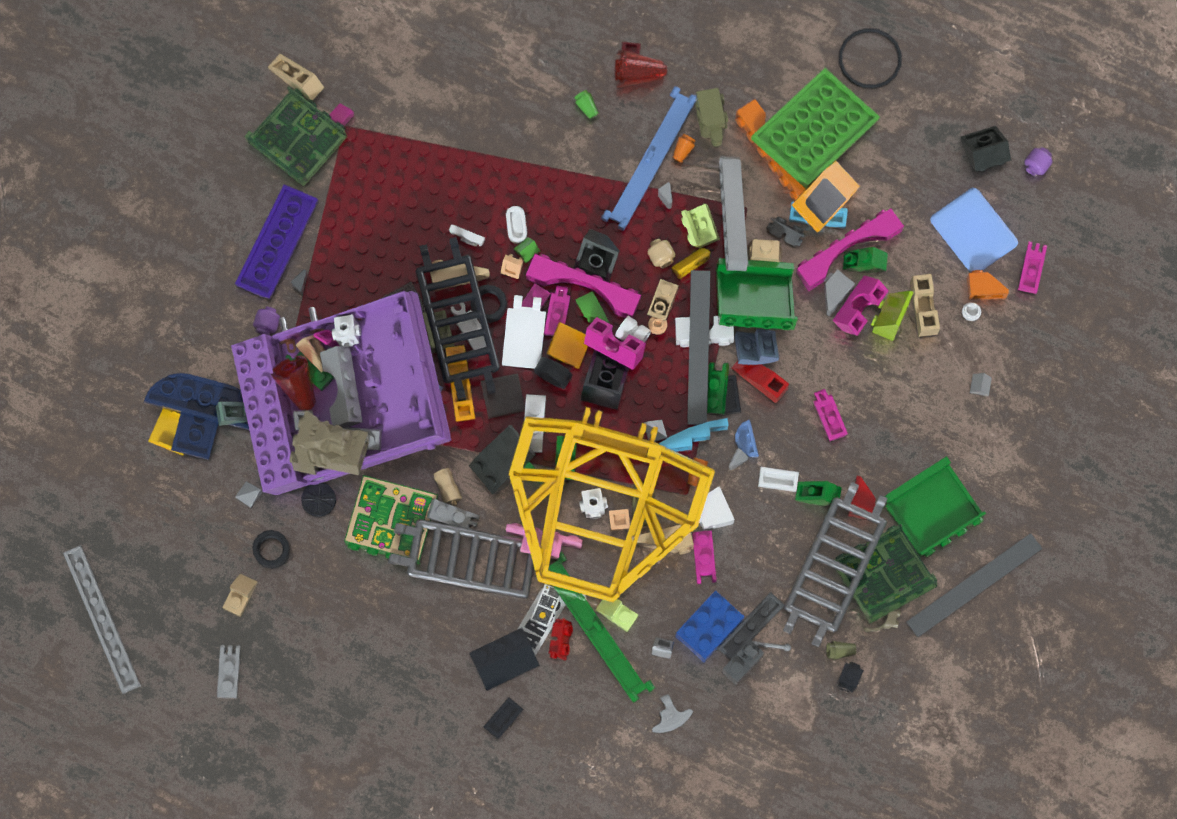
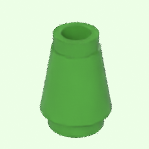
M587 90L574 97L575 103L589 119L599 114L593 97Z

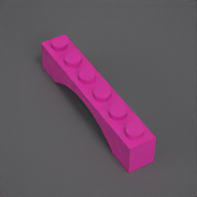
M890 208L887 211L885 209L876 214L875 219L864 221L860 225L861 228L856 231L854 229L850 230L844 235L845 238L839 241L837 239L833 241L825 251L821 249L813 255L814 258L808 261L806 259L799 263L796 274L807 290L811 291L824 282L832 263L847 249L864 242H887L901 233L904 226L893 210Z
M544 254L534 255L526 273V280L542 286L556 283H572L587 287L600 295L611 307L614 314L623 318L627 316L634 317L641 301V295L636 290L630 288L626 290L621 288V285L616 282L608 283L603 281V278L598 275L590 276L585 274L586 272L580 268L572 269L562 261L554 262Z

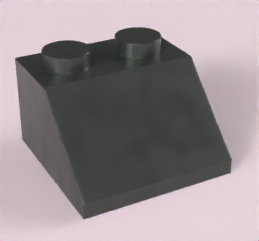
M996 126L960 136L969 163L975 171H984L989 167L1003 165L1005 162L1011 161L1008 140Z

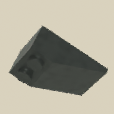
M512 425L508 426L469 465L493 495L505 489L511 483L509 470L520 437ZM530 447L523 468L535 455Z

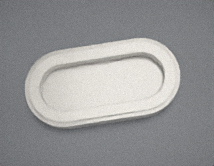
M512 206L506 212L508 237L512 243L520 244L527 238L525 212L519 206Z

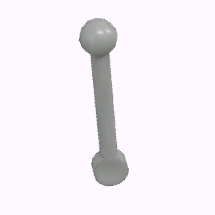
M752 641L756 646L779 648L785 651L791 650L790 644L778 645Z

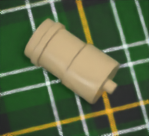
M449 468L437 471L433 475L443 502L453 506L457 505L456 502L460 501L462 496L454 481L452 471Z

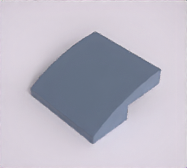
M757 329L755 334L736 331L734 337L738 364L759 365L779 360L775 331Z

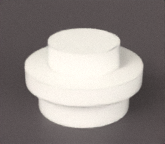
M969 302L964 305L962 315L968 321H975L981 315V308L977 303Z

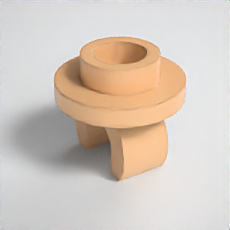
M652 317L649 320L648 328L653 334H662L667 329V321Z

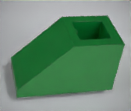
M875 247L844 251L843 270L863 273L884 272L887 269L888 253Z

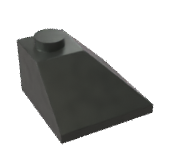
M589 229L583 238L573 269L580 268L586 272L585 274L590 276L598 275L603 278V281L609 283L620 250L607 235Z

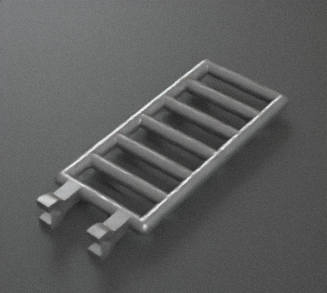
M421 519L416 521L415 527L396 523L394 533L413 536L410 558L391 554L388 563L408 566L407 574L409 576L519 598H527L529 596L534 568L533 560L529 553L522 590L510 588L517 548L521 547L522 539ZM423 528L434 530L427 572L415 569ZM442 532L453 534L446 575L434 573ZM461 535L472 537L465 579L453 577ZM480 539L491 541L484 583L472 581ZM499 543L510 545L503 586L492 584Z

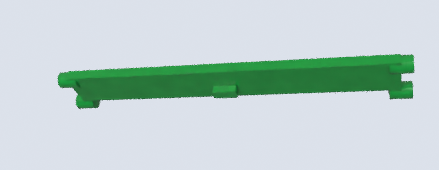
M560 552L559 560L551 564L548 570L570 576L562 565L568 560L563 552ZM553 586L633 703L638 701L639 697L637 695L645 689L649 692L653 691L655 686L651 680L645 684L642 682L583 594Z

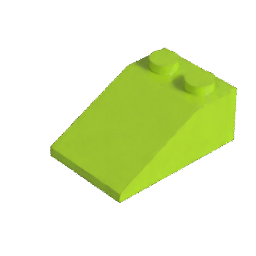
M913 291L889 293L887 298L881 301L878 309H881L879 316H874L871 323L874 326L873 333L889 340H894L912 298Z

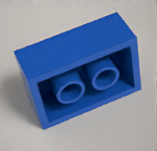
M715 590L676 632L675 637L701 661L705 662L740 625L745 616Z

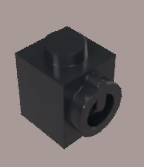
M854 662L845 663L837 682V688L847 693H853L864 671L860 669L861 666Z

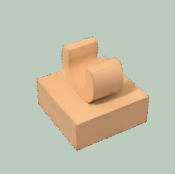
M512 254L509 256L505 255L500 273L519 279L523 265L522 258H513Z
M628 509L609 511L611 531L629 529Z

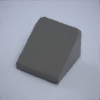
M305 269L291 281L292 287L301 296H303L308 277Z

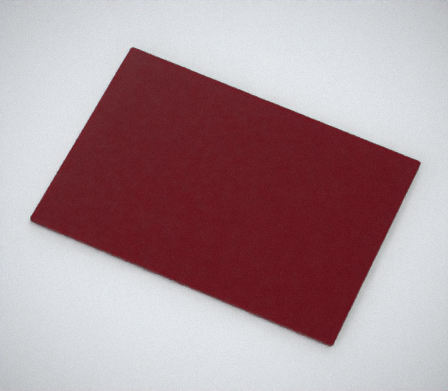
M350 126L344 127L342 134L346 138L339 145L295 327L311 322L310 307H315L317 319L321 320L403 291L418 293L422 313L426 312L416 275V269L424 266L419 246L427 244L431 264L436 260L446 261L454 259L449 239L457 237L461 257L469 255L473 266L489 269L490 278L477 281L478 286L494 285L500 288L506 296L507 308L501 319L488 323L500 367L497 372L491 373L496 393L488 395L484 375L469 378L475 419L456 422L451 383H444L437 353H432L438 384L443 387L441 396L452 440L440 445L480 453L510 425L520 435L525 418L527 394L546 396L545 418L582 421L584 411L588 407L591 412L587 423L594 424L595 414L599 410L602 411L599 422L600 427L638 437L641 424L648 421L662 420L667 438L697 425L687 424L689 347L676 345L675 318L690 317L691 272L680 279L676 276L672 267L700 249L690 244L687 237L689 234L688 230L682 223L681 218L683 216L681 211H690L707 204L720 240L702 247L710 251V259L694 270L710 271L709 330L712 329L713 318L718 316L716 266L719 258L725 259L722 203L720 201L671 192L672 208L668 209L658 197V189L648 187L625 230H621L618 228V222L610 218L608 222H605L601 217L605 210L613 212L628 185L626 182ZM519 206L524 210L527 237L534 240L540 249L537 255L544 254L554 262L562 261L572 269L574 268L583 238L589 229L607 235L620 250L609 283L616 282L621 285V288L626 290L629 288L634 289L641 295V301L633 317L638 323L637 326L644 325L648 328L649 320L653 316L647 314L660 279L678 285L676 298L666 319L667 329L664 333L658 335L650 333L645 342L642 360L634 369L629 368L618 410L581 401L583 385L594 349L589 346L580 368L577 369L547 354L553 336L544 335L541 358L545 357L561 364L573 375L564 389L556 387L540 378L533 368L502 365L508 308H514L515 295L523 296V302L533 285L536 284L526 280V273L532 259L527 263L523 261L519 279L500 273L505 255L509 256L512 254L513 258H520L514 251V248L519 244L512 243L508 237L506 212L510 207ZM744 206V215L746 220L747 208ZM451 225L485 237L483 245L473 246L461 241L460 236L450 233ZM656 239L669 241L675 252L674 262L665 268L654 266L647 253L651 247L650 243ZM430 272L425 273L426 283H432ZM470 283L439 291H429L431 302L472 293ZM556 283L547 286L537 284L550 293H555L557 286L568 288L567 295H570V302L565 325L586 334L587 327L591 323L582 314L576 299L593 290L572 283ZM593 291L609 324L613 325L612 333L615 337L618 328L626 318L614 314L608 303ZM487 293L481 296L486 314H493L499 309L500 301L496 295ZM551 296L541 309V312H546L545 324ZM471 301L463 302L466 313L470 310L472 311ZM455 304L433 311L435 313L445 310L447 318L455 316L451 312V307L453 306L456 311H460L461 306ZM457 324L449 325L452 336L462 334ZM467 340L454 343V346L464 345L465 352L473 350ZM712 343L709 346L708 367L710 362L716 364L719 349L718 343ZM488 354L467 359L468 371L491 365ZM544 432L542 453L534 452L535 455L529 462L555 469L557 436H565L566 433ZM645 432L643 435V439L648 440ZM666 439L656 441V443L659 444ZM699 441L692 442V450L679 451L677 453L693 460L697 455ZM577 443L576 459L596 448ZM608 451L575 468L576 473L635 485L619 455ZM629 458L644 484L650 463ZM663 461L654 489L687 495L690 489V484H687L689 472Z

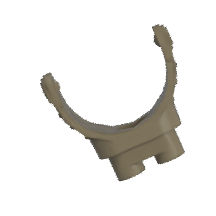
M875 596L869 597V600L871 601L876 600V602L879 603L881 601V604L884 605L885 608L888 606V604L885 601L883 602L881 599L877 597L875 598ZM894 609L888 612L886 622L882 626L877 628L864 627L863 630L865 632H877L884 628H898L899 621L896 619L900 617L901 610Z

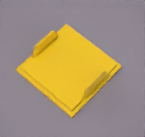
M163 408L148 442L171 451L180 413Z

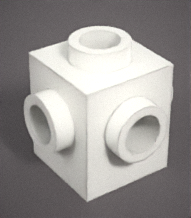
M347 315L334 318L335 329H332L333 339L337 340L341 347H351L354 344H359L361 328L354 316Z
M601 488L581 491L583 500L579 501L581 513L585 512L586 518L590 517V519H599L602 517L601 515H605V509L608 508L606 497H602Z

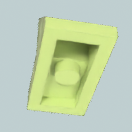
M602 599L595 610L627 632L638 618V614L624 606L622 601L618 599L614 602Z

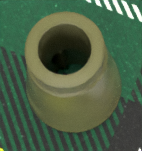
M831 641V643L826 645L827 657L836 660L856 655L855 643Z

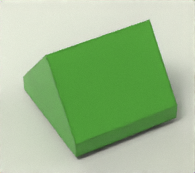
M527 237L514 248V251L527 263L535 254L537 255L540 252V249L534 240Z

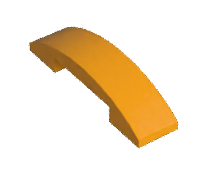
M464 345L445 348L447 357L465 352ZM467 360L448 364L450 375L468 371ZM469 379L461 380L466 396L464 401H458L454 382L451 383L456 422L475 419Z

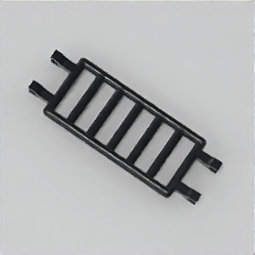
M457 237L449 239L454 259L431 264L427 244L419 246L424 266L416 269V275L443 381L446 384L454 382L458 401H464L466 396L461 380L484 375L488 395L496 393L491 373L497 372L500 367L472 259L469 255L461 257ZM461 264L466 266L467 275L430 284L426 283L425 273ZM470 282L472 293L431 302L429 291ZM471 300L475 301L477 311L436 321L433 310ZM476 318L480 320L482 329L440 338L438 330L440 327ZM484 336L486 347L445 357L443 346ZM489 355L490 366L453 375L449 373L447 364Z

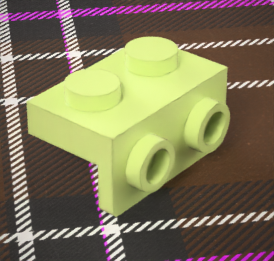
M707 204L690 211H681L683 216L681 218L682 223L688 230L689 234L687 237L691 245L702 248L720 240Z

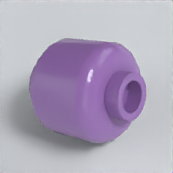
M1043 147L1034 148L1024 160L1027 172L1033 176L1045 174L1052 165V154Z
M266 306L265 309L257 311L253 322L257 333L270 336V334H274L277 331L280 316L276 313V309Z

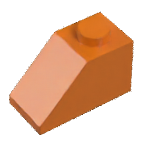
M974 270L968 274V300L1007 298L1009 289L989 272Z

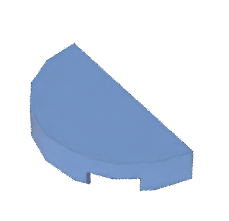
M749 419L738 427L735 434V444L748 457H759Z

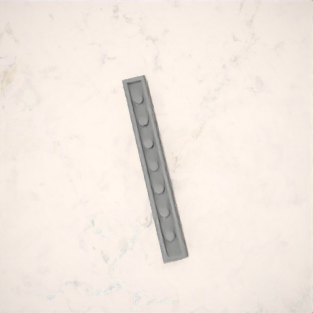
M80 545L64 552L63 555L122 694L140 687L141 684L82 546Z

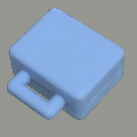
M970 188L933 214L930 219L933 226L970 273L974 270L983 271L1018 245L1017 238L977 188Z

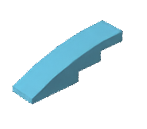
M728 419L709 421L690 427L670 436L659 444L675 452L692 450V442L710 440V432L728 430Z

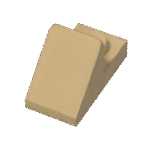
M239 574L231 584V591L222 608L241 617L258 582Z

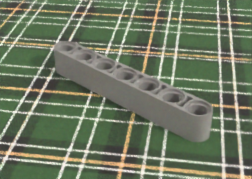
M721 156L719 160L726 270L746 271L748 257L740 157Z

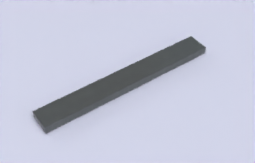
M691 270L687 424L700 425L707 422L710 271Z
M1030 533L913 616L906 623L916 637L919 638L1043 548Z

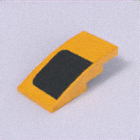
M835 161L805 188L792 206L818 233L860 186Z

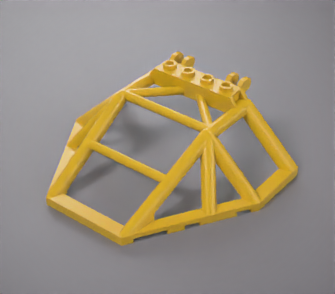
M588 407L584 411L582 421L526 416L509 470V476L538 582L614 602L639 577L641 578L658 560H661L685 536L698 527L715 470L654 442L658 427L655 426L651 429L649 440L643 439L646 431V424L644 423L640 426L638 437L600 427L599 422L602 411L599 410L595 414L594 424L587 423L591 412ZM534 431L566 433L555 470L523 468ZM575 442L596 448L570 462ZM606 451L619 455L637 489L571 470ZM629 458L650 463L644 484ZM663 461L699 477L688 514L652 498ZM565 477L639 498L625 540L557 521ZM522 480L544 482L528 499L526 498ZM550 493L541 545H539L531 511ZM656 513L682 526L666 539ZM644 519H646L656 548L628 572ZM555 529L623 547L610 587L548 570Z

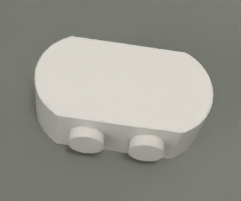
M527 394L525 417L545 418L546 396ZM543 431L533 432L529 445L533 452L542 453Z

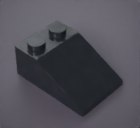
M594 349L583 385L581 401L618 410L629 367Z

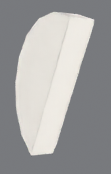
M451 225L449 229L452 235L460 236L461 241L467 244L482 246L485 241V237L455 225Z

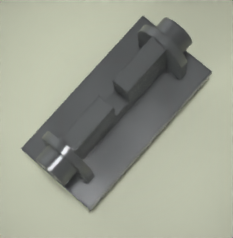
M777 216V218L772 217L770 220L774 221L773 224L769 223L766 228L769 230V233L778 238H781L783 233H786L784 241L794 247H800L803 241L800 238L806 237V234L803 233L804 230L796 225L791 227L786 224L787 220L780 216Z

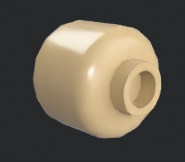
M656 239L650 243L651 247L647 253L654 266L665 268L674 262L675 252L669 241Z

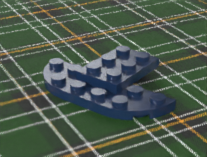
M186 373L171 374L162 378L150 388L144 400V403L181 412L171 451L209 460L218 426L216 411L218 402H243L240 389L229 384ZM248 421L242 423L228 424L234 427L249 430Z

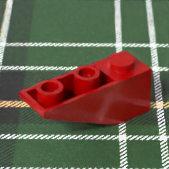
M737 361L731 368L774 403H777L788 390L789 383L762 364L744 365L738 364Z

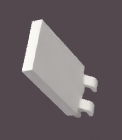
M515 295L514 308H508L502 365L535 369L542 356L546 312L540 311L542 298L534 297L533 308L522 307L523 296Z

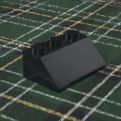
M523 628L469 653L486 691L540 666Z

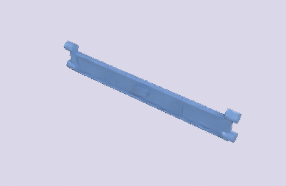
M674 86L670 96L676 99L612 213L605 210L601 217L603 221L608 222L610 218L619 223V229L625 230L694 106L695 95L691 94L688 98L679 93L680 88Z

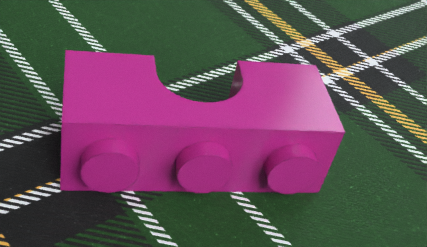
M864 275L834 317V323L843 332L858 336L868 321L862 315V311L872 304L879 306L889 290L879 279Z
M596 317L587 327L584 344L634 369L643 358L646 343L630 334L623 342L619 341L612 333L613 325Z

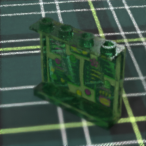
M288 86L287 90L289 93L253 133L248 131L244 137L251 146L304 187L348 136L345 132L346 128L337 121L335 123L332 121V117L323 110L321 112L312 100L309 99L307 101L298 89L295 88L293 90Z
M902 524L889 527L881 535L853 595L854 600L869 623L880 619L937 587V578L934 574H930L903 532ZM869 541L863 545L858 544L854 548L865 552ZM842 553L835 559L857 570L861 559L848 553ZM836 570L846 587H849L853 577Z

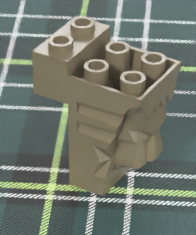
M305 411L304 416L299 420L298 435L295 434L293 438L295 451H292L290 455V463H292L293 470L316 475L318 467L359 475L370 442L368 432L343 429L337 424L333 426L329 424V421L321 422L318 420V417L312 415L309 411Z

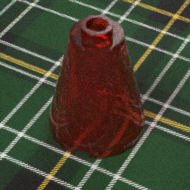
M619 50L617 52L620 55V58L615 60V80H619V83L616 84L617 87L658 81L667 75V65H664V62L626 50Z
M299 355L295 356V360L290 361L287 358L272 369L273 374L271 373V376L299 410L308 411L316 403L308 361L306 357Z

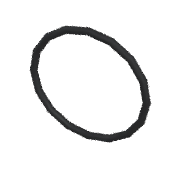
M864 28L853 32L843 41L839 50V64L843 74L852 83L863 88H878L888 84L897 76L902 66V52L897 41L890 34L880 29ZM863 32H877L886 36L895 45L898 52V66L894 74L886 81L878 84H863L854 80L846 72L842 62L843 50L847 42L855 35Z

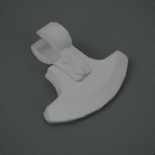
M668 694L660 697L665 709L659 712L661 721L658 725L652 727V732L663 733L680 727L689 719L693 711L687 709L679 712L674 707Z

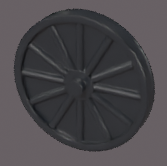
M326 483L310 484L302 493L301 503L308 514L321 517L333 510L336 504V495L334 490Z

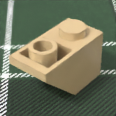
M660 279L647 315L666 321L676 298L678 285Z

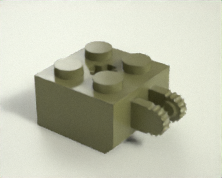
M719 88L696 91L695 98L701 136L710 138L712 145L715 147L722 145L724 130L727 129L728 122L727 112L724 111L723 107L725 105L724 96L719 93Z

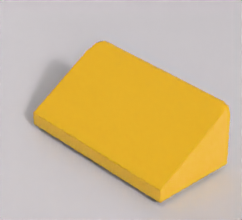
M700 248L674 265L672 270L681 279L690 273L691 270L708 261L711 253L705 248Z

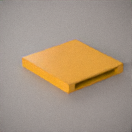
M559 322L547 354L579 369L588 347L584 344L586 334Z

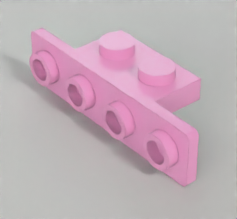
M518 523L507 524L506 534L523 537L521 552L531 554L524 527ZM535 527L538 542L541 545L543 531ZM555 532L550 558L559 560L562 546L581 549L583 540L574 535L567 537Z

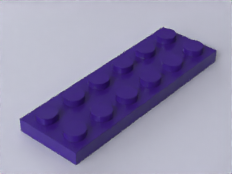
M285 184L283 185L235 282L236 286L271 300L318 203L317 198Z

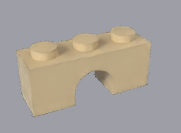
M932 275L912 276L910 285L911 291H913L912 298L919 337L938 335L940 324L938 312L934 308Z

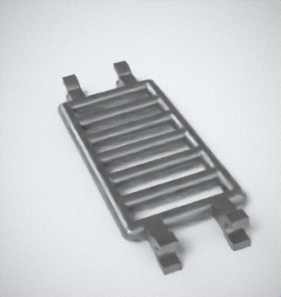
M851 482L844 500L837 497L833 499L784 605V609L791 614L783 631L791 634L798 617L819 626L811 643L816 647L820 646L827 630L831 632L838 630L887 524L884 518L879 517L887 502V498L880 495L872 513L855 506L851 502L859 485ZM838 507L878 524L873 535L835 518L834 515ZM830 524L869 541L866 551H860L826 535ZM824 542L861 559L857 570L818 553L821 543ZM814 559L852 576L853 579L849 587H845L809 570ZM805 578L812 579L844 594L841 605L801 588ZM797 595L837 612L833 622L830 623L794 606Z

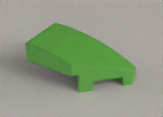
M593 291L576 299L579 309L584 317L588 319V322L592 323L598 317L609 323Z

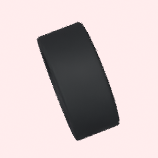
M494 285L479 287L481 296L491 293L498 297L500 301L499 309L493 314H486L488 323L498 321L506 312L507 301L505 294ZM471 300L472 312L477 311L475 301Z
M545 357L539 360L534 369V372L540 378L563 389L566 388L573 376L567 368Z
M264 531L253 542V555L263 567L278 568L289 558V542L279 531ZM274 538L282 544V554L276 560H266L260 554V546L266 539Z

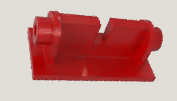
M565 618L562 620L556 619L553 622L551 636L558 637V639L550 640L548 652L550 658H560L566 661L567 655L570 652L569 640L573 633L572 622Z

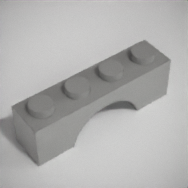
M335 346L320 352L323 371L333 375L338 387L337 398L329 408L332 425L335 426L337 424L341 427H350L361 423V409L350 347Z

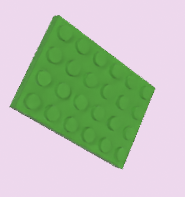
M824 68L755 132L751 140L803 187L807 188L826 168L833 164L879 120L880 116Z

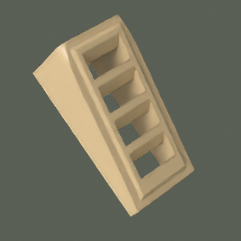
M313 335L300 340L296 347L321 372H324L320 352L325 351L321 342Z

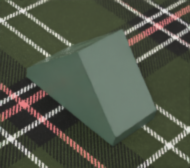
M218 402L216 411L219 426L247 422L244 402Z

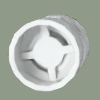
M627 316L618 328L615 337L624 341L630 334L646 342L651 330L644 325L637 326V321Z

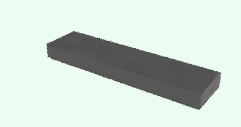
M770 592L717 649L731 660L749 640L752 641L784 607V604Z

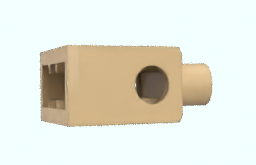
M752 240L747 246L748 260L782 262L780 241Z

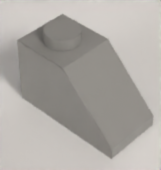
M839 270L834 274L831 272L824 280L826 282L824 287L826 314L829 317L855 286V283Z

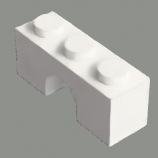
M714 316L713 327L709 330V346L712 343H718L720 346L730 345L734 341L733 326L719 325L718 316ZM690 317L675 318L676 345L681 347H689Z

